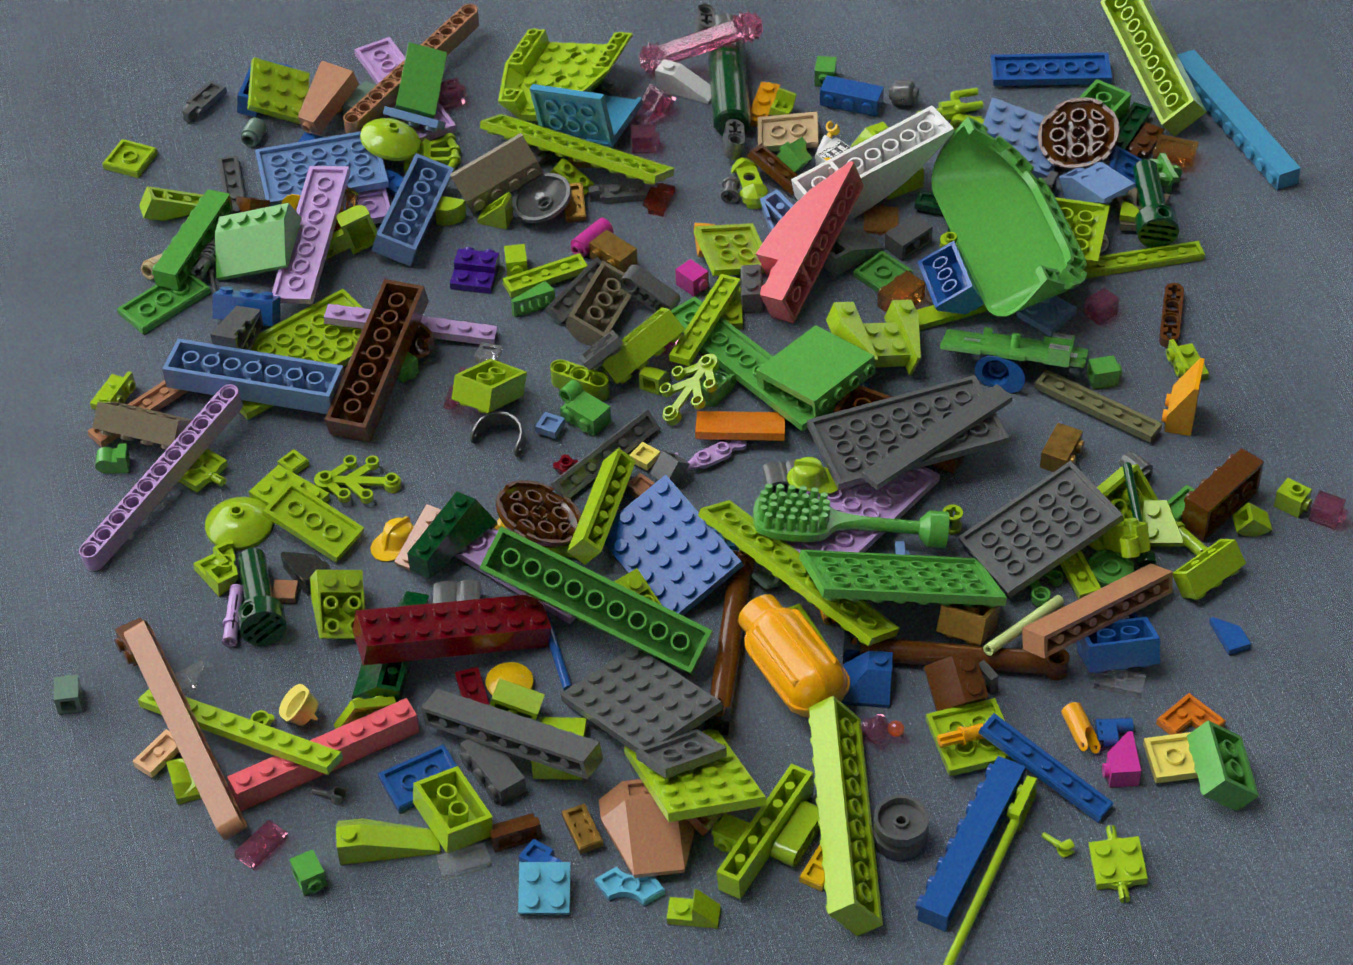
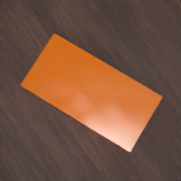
M697 411L695 439L785 440V418L778 412Z

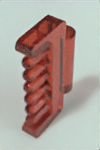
M659 183L657 187L651 186L643 202V206L648 208L647 213L663 217L671 200L670 198L675 193V186Z

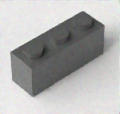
M469 739L460 743L462 752L460 759L465 767H470L473 770V775L478 783H483L486 786L487 793L492 800L496 799L503 806L527 792L525 777L504 751Z

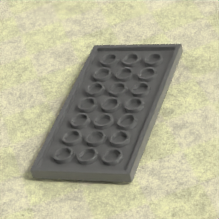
M973 375L807 420V427L838 490L866 483L867 481L862 478V471L984 393L976 376ZM994 413L907 471L1009 444V437L998 416Z

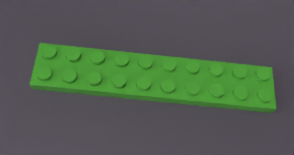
M694 296L670 311L686 329L703 302ZM721 317L703 344L700 352L704 355H716L720 368L728 374H734L738 382L801 431L808 428L807 420L815 418L813 417V406L773 384L765 390L758 387L756 369L773 356ZM836 404L831 406L826 412L822 413L820 416L833 413Z

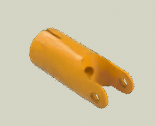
M1072 702L1067 704L1061 713L1079 749L1086 751L1089 746L1092 753H1099L1101 749L1100 743L1081 703Z

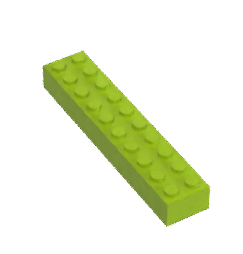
M1101 0L1100 3L1161 125L1175 137L1207 111L1150 1Z
M831 696L809 707L810 718L808 719L812 736L810 742L813 747L814 783L817 789L816 804L819 810L818 825L821 831L820 846L823 853L822 867L825 874L824 889L827 895L826 910L831 918H834L844 928L859 936L883 925L861 720L836 697Z

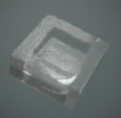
M481 342L474 356L475 363H482L490 358L498 361L502 353V346Z

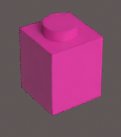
M689 259L675 269L676 285L693 297L709 286L708 271L693 260Z

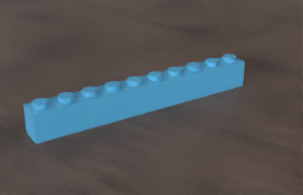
M1194 49L1178 54L1206 111L1224 130L1225 134L1234 141L1235 145L1242 150L1245 156L1250 159L1257 170L1266 177L1267 181L1276 190L1297 184L1301 167Z

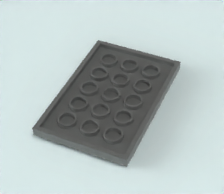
M1069 461L964 532L958 539L973 558L985 567L1006 595L1011 598L1124 521V517L1098 488Z
M635 647L628 649L622 655L609 661L606 665L560 694L562 702L635 753L636 750L685 734L723 710L720 700L651 655Z

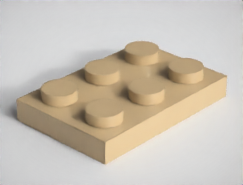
M818 112L758 117V145L762 143L770 151H780L779 148L788 141L792 143L801 137L807 142L806 148L819 147Z

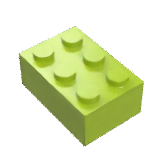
M490 358L455 375L452 400L460 402L462 406L476 408L481 413H490L524 396L527 372Z
M458 766L413 783V804L447 854L490 837L493 816Z

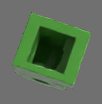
M127 443L118 444L117 448L113 449L101 447L97 450L95 468L99 472L129 473L130 455Z

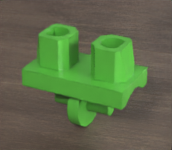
M1160 153L1157 159L1150 160L1157 163L1161 185L1165 193H1171L1172 185L1180 180L1183 172L1181 167L1173 166L1170 163L1166 153Z

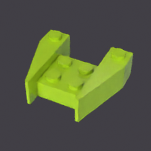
M892 300L884 317L886 323H863L854 302L833 303L826 319L832 334L874 355L875 367L905 366L908 374H913L921 358L919 315L912 300Z

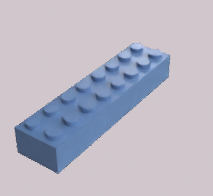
M177 339L162 368L166 387L215 395L223 386L231 384L238 388L241 400L327 414L344 375L342 365L184 339Z

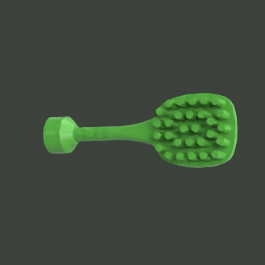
M766 484L765 490H761L760 496L754 504L753 524L756 531L763 536L778 540L816 542L826 539L835 531L867 530L918 535L926 547L945 549L947 546L949 512L929 510L919 521L860 516L836 511L830 506L827 493L822 492L820 499H818V488H812L809 497L806 486H801L799 494L795 493L796 487L789 485L786 494L782 484L777 485L776 493H772V484Z

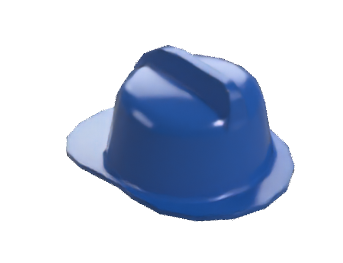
M990 355L982 357L976 363L975 375L982 384L990 387L998 384L1006 392L1010 393L1018 392L1025 384L1023 370L1009 359Z

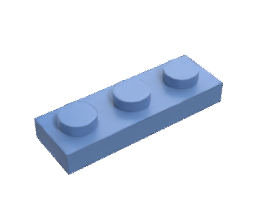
M385 106L383 114L389 115L391 119L399 121L401 119L408 120L407 124L414 127H419V124L426 125L425 130L436 132L437 129L444 130L446 122Z

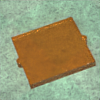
M880 205L873 206L869 210L864 211L863 230L868 234L882 235L888 230L893 229L898 225L899 207H884Z

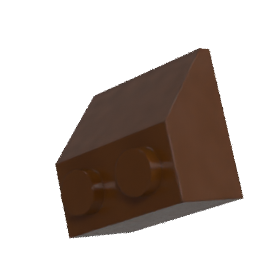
M975 650L953 655L924 666L936 711L983 701L989 697Z

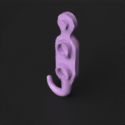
M732 440L730 443L718 442L715 445L700 450L688 461L690 465L686 471L695 468L706 469L726 460L732 455L733 451L744 450L747 447V441Z

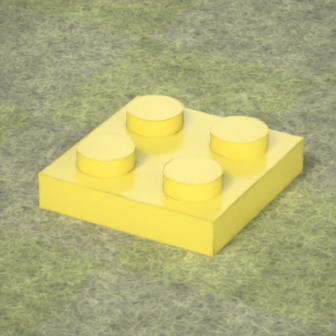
M1191 732L1144 738L1143 746L1155 783L1198 778L1194 770L1195 765L1192 754L1189 751L1187 735Z

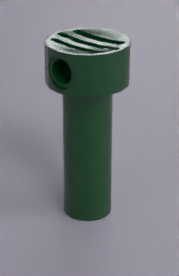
M1150 159L1141 160L1133 167L1141 208L1135 217L1139 242L1144 246L1150 248L1167 246L1174 242L1179 235L1180 229L1177 215L1171 206L1165 204L1157 163Z
M249 548L242 551L238 558L245 599L237 613L241 637L246 642L252 645L265 646L279 641L285 635L287 623L283 604L278 599L272 597L265 553L258 548Z

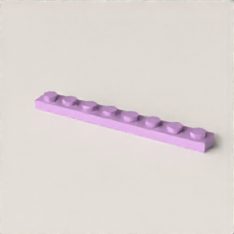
M328 304L324 315V324L363 329L371 309ZM425 316L421 319V322L432 331L436 339L494 346L497 326Z

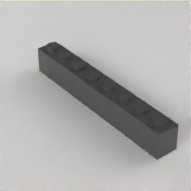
M437 689L421 706L425 725L588 779L603 761L600 743L594 739L534 721L531 718H525L470 698L461 697L452 692Z

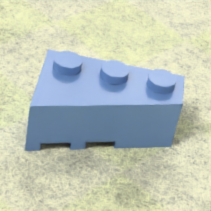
M778 189L760 199L763 215L770 232L793 206Z

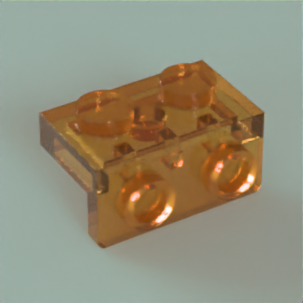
M1159 134L1156 146L1153 148V159H1157L1160 153H1166L1170 163H1175L1177 166L1184 168L1188 166L1193 167L1199 142Z

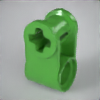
M718 367L714 375L719 386L712 393L707 392L703 386L706 378L702 380L701 387L703 397L706 400L705 406H716L733 390L737 382L734 374L725 373Z

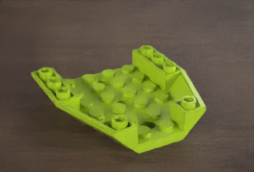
M528 29L505 63L498 98L499 104L520 120L538 122L529 90L533 84L591 92L599 86L611 71L633 34L614 32L607 44L549 42L547 32L544 29Z

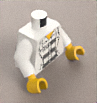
M832 121L827 122V136L824 135L815 154L816 166L851 148L837 137L832 139L833 136L840 133L838 124L832 129Z

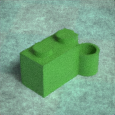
M571 380L559 390V396L565 402L560 407V415L565 418L566 422L574 424L583 432H587L592 436L597 435L611 422L610 406L583 391L581 384L576 380Z

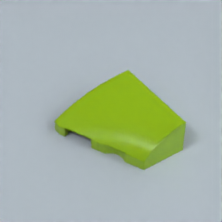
M231 539L214 546L213 554L193 563L196 573L218 597L228 591L230 586L238 579L233 541Z

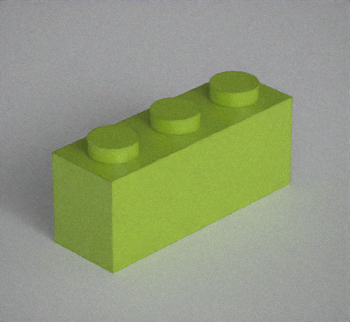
M1220 539L1174 571L1173 578L1182 598L1198 600L1206 596V592L1211 588L1220 586L1225 578L1237 574L1239 568L1244 566L1246 562L1236 539Z

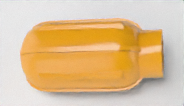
M769 594L756 597L742 609L738 622L746 633L745 649L791 712L801 717L810 718L809 707L831 696L836 697L840 702L843 700L850 688L849 675L800 610L783 607L776 597Z

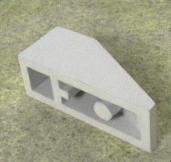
M663 59L656 68V89L705 104H709L712 101L710 84L682 64Z

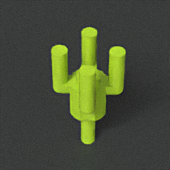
M978 88L952 91L950 93L951 101L938 103V108L935 109L946 120H951L957 113L965 114V112L977 111V109H983L984 105L983 101L970 103L960 101L959 98L978 96Z

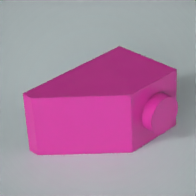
M1133 731L1127 732L1107 753L1106 763H1102L1103 778L1108 779L1109 788L1139 786L1141 768Z

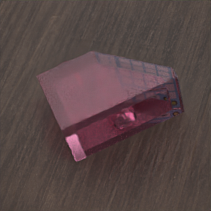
M649 84L642 97L643 105L633 120L645 128L649 127L668 114L676 97L660 87Z

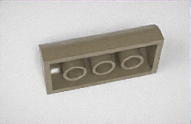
M602 261L566 321L571 335L587 345H594L610 332L631 297L620 286V280L625 273L605 261Z

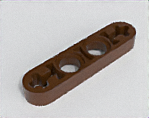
M1178 283L1167 284L1164 291L1159 343L1165 348H1168L1169 340L1174 339L1177 345L1179 341L1184 287ZM1172 293H1176V298L1172 297ZM1168 306H1175V307H1177L1178 309H1176V310H1171V309H1168L1167 307H1168ZM1166 321H1174L1176 324L1169 325ZM1167 333H1172L1171 338H1167Z

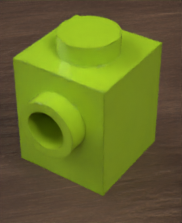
M1287 478L1276 492L1274 507L1299 518L1303 511L1307 512L1311 507L1313 501L1310 499L1312 489Z
M724 813L720 822L716 821L712 828L711 834L714 835V846L723 852H730L750 823Z

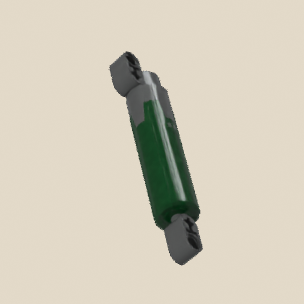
M702 3L697 8L694 29L695 37L700 41L707 42L713 126L716 132L723 136L724 155L729 159L737 160L742 154L745 132L751 126L743 32L736 25V17L728 13L715 15V9L712 5Z

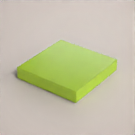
M121 139L102 163V166L105 170L139 178L156 157L158 151L155 147Z

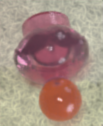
M877 714L872 718H864L861 727L862 736L869 737L875 744H880L888 733L893 737L901 736L904 732V725L898 720L889 723L884 715Z

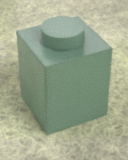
M78 674L54 677V702L58 715L82 712V686Z

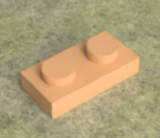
M164 730L133 760L135 768L153 778L167 764L166 761H170L179 753V749L170 731Z

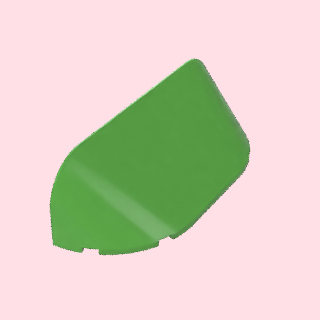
M967 117L946 141L936 158L932 172V190L950 231L957 234L956 244L984 305L992 314L1004 317L1078 287L1086 279L1087 272L1083 271V269L1087 266V263L1051 189L1043 178L1037 179L1032 174L1034 170L1032 164L1001 136H998L996 139L987 133L988 127Z

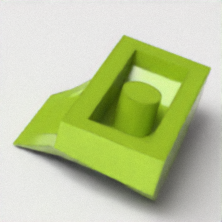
M183 758L166 761L177 805L200 799L199 791Z

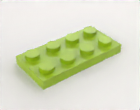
M290 481L263 510V516L336 563L364 533L363 526L293 481Z

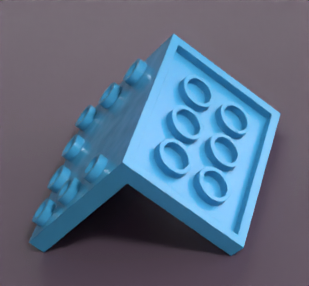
M533 84L529 89L539 126L611 148L643 105L642 97H638L635 100Z

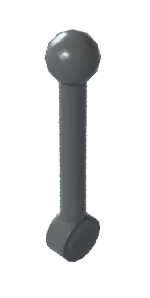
M209 269L207 275L210 277L212 290L215 293L217 291L214 279L215 271Z

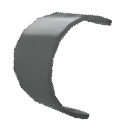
M502 411L490 412L482 416L474 425L470 435L471 443H475L480 435L492 426L506 424L518 428L520 434L514 449V456L518 457L522 453L526 444V437L520 422L515 416Z

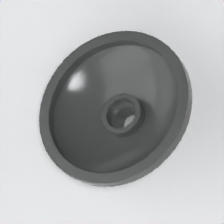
M556 173L541 174L519 187L513 197V210L517 217L525 222L540 223L548 221L559 215L568 205L572 193L571 186L562 175Z

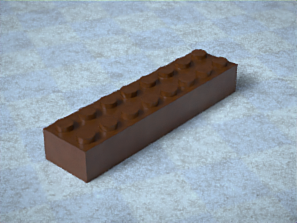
M388 279L383 280L324 419L331 435L366 442L372 441L429 300L424 286Z

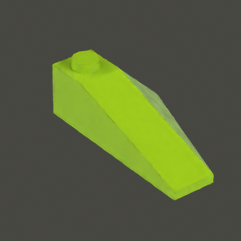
M364 818L337 821L336 844L340 865L440 854V843L431 829Z

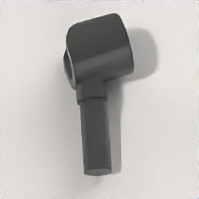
M338 785L333 787L331 791L313 788L312 794L331 798L333 804L339 805L342 803L341 796H345L346 790L343 786Z

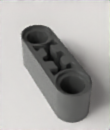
M631 265L620 280V286L623 290L654 312H657L662 307L672 310L680 303L681 298L676 291L638 265Z

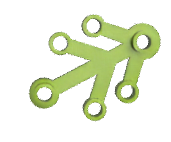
M706 354L699 359L698 363L686 368L682 366L674 367L671 374L677 381L683 380L686 376L693 373L695 375L673 385L667 382L660 386L659 391L665 398L683 390L674 404L665 407L662 416L668 425L673 426L681 421L682 414L679 410L692 392L694 397L691 399V403L694 408L700 410L705 407L706 400L703 397L701 380L704 376H706V380L703 386L707 392L712 393L718 389L719 385L714 375L719 367V360L716 355Z
M354 455L345 456L343 464L332 471H321L314 477L315 485L325 491H331L338 497L340 503H348L351 500L350 490L360 498L363 504L371 503L374 500L372 490L364 489L360 485L384 486L385 491L388 493H396L402 487L401 478L396 473H388L385 477L364 476L370 471L377 470L380 466L378 457L374 455L368 456L365 460L366 464L347 476L340 475L357 467V458ZM338 485H346L349 489L340 488Z

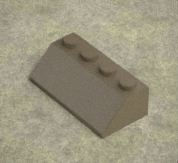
M520 133L451 173L450 176L474 214L506 193H510L543 174V171L523 135Z
M97 402L93 428L99 429L100 434L113 436L116 433L120 434V439L133 441L134 438L141 439V444L153 446L154 443L161 444L160 448L167 449L190 424L192 419L119 402Z

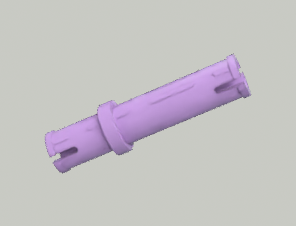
M233 584L229 588L227 613L222 624L224 628L222 644L227 647L236 645L238 631L240 630L237 615L243 599V586L240 584Z

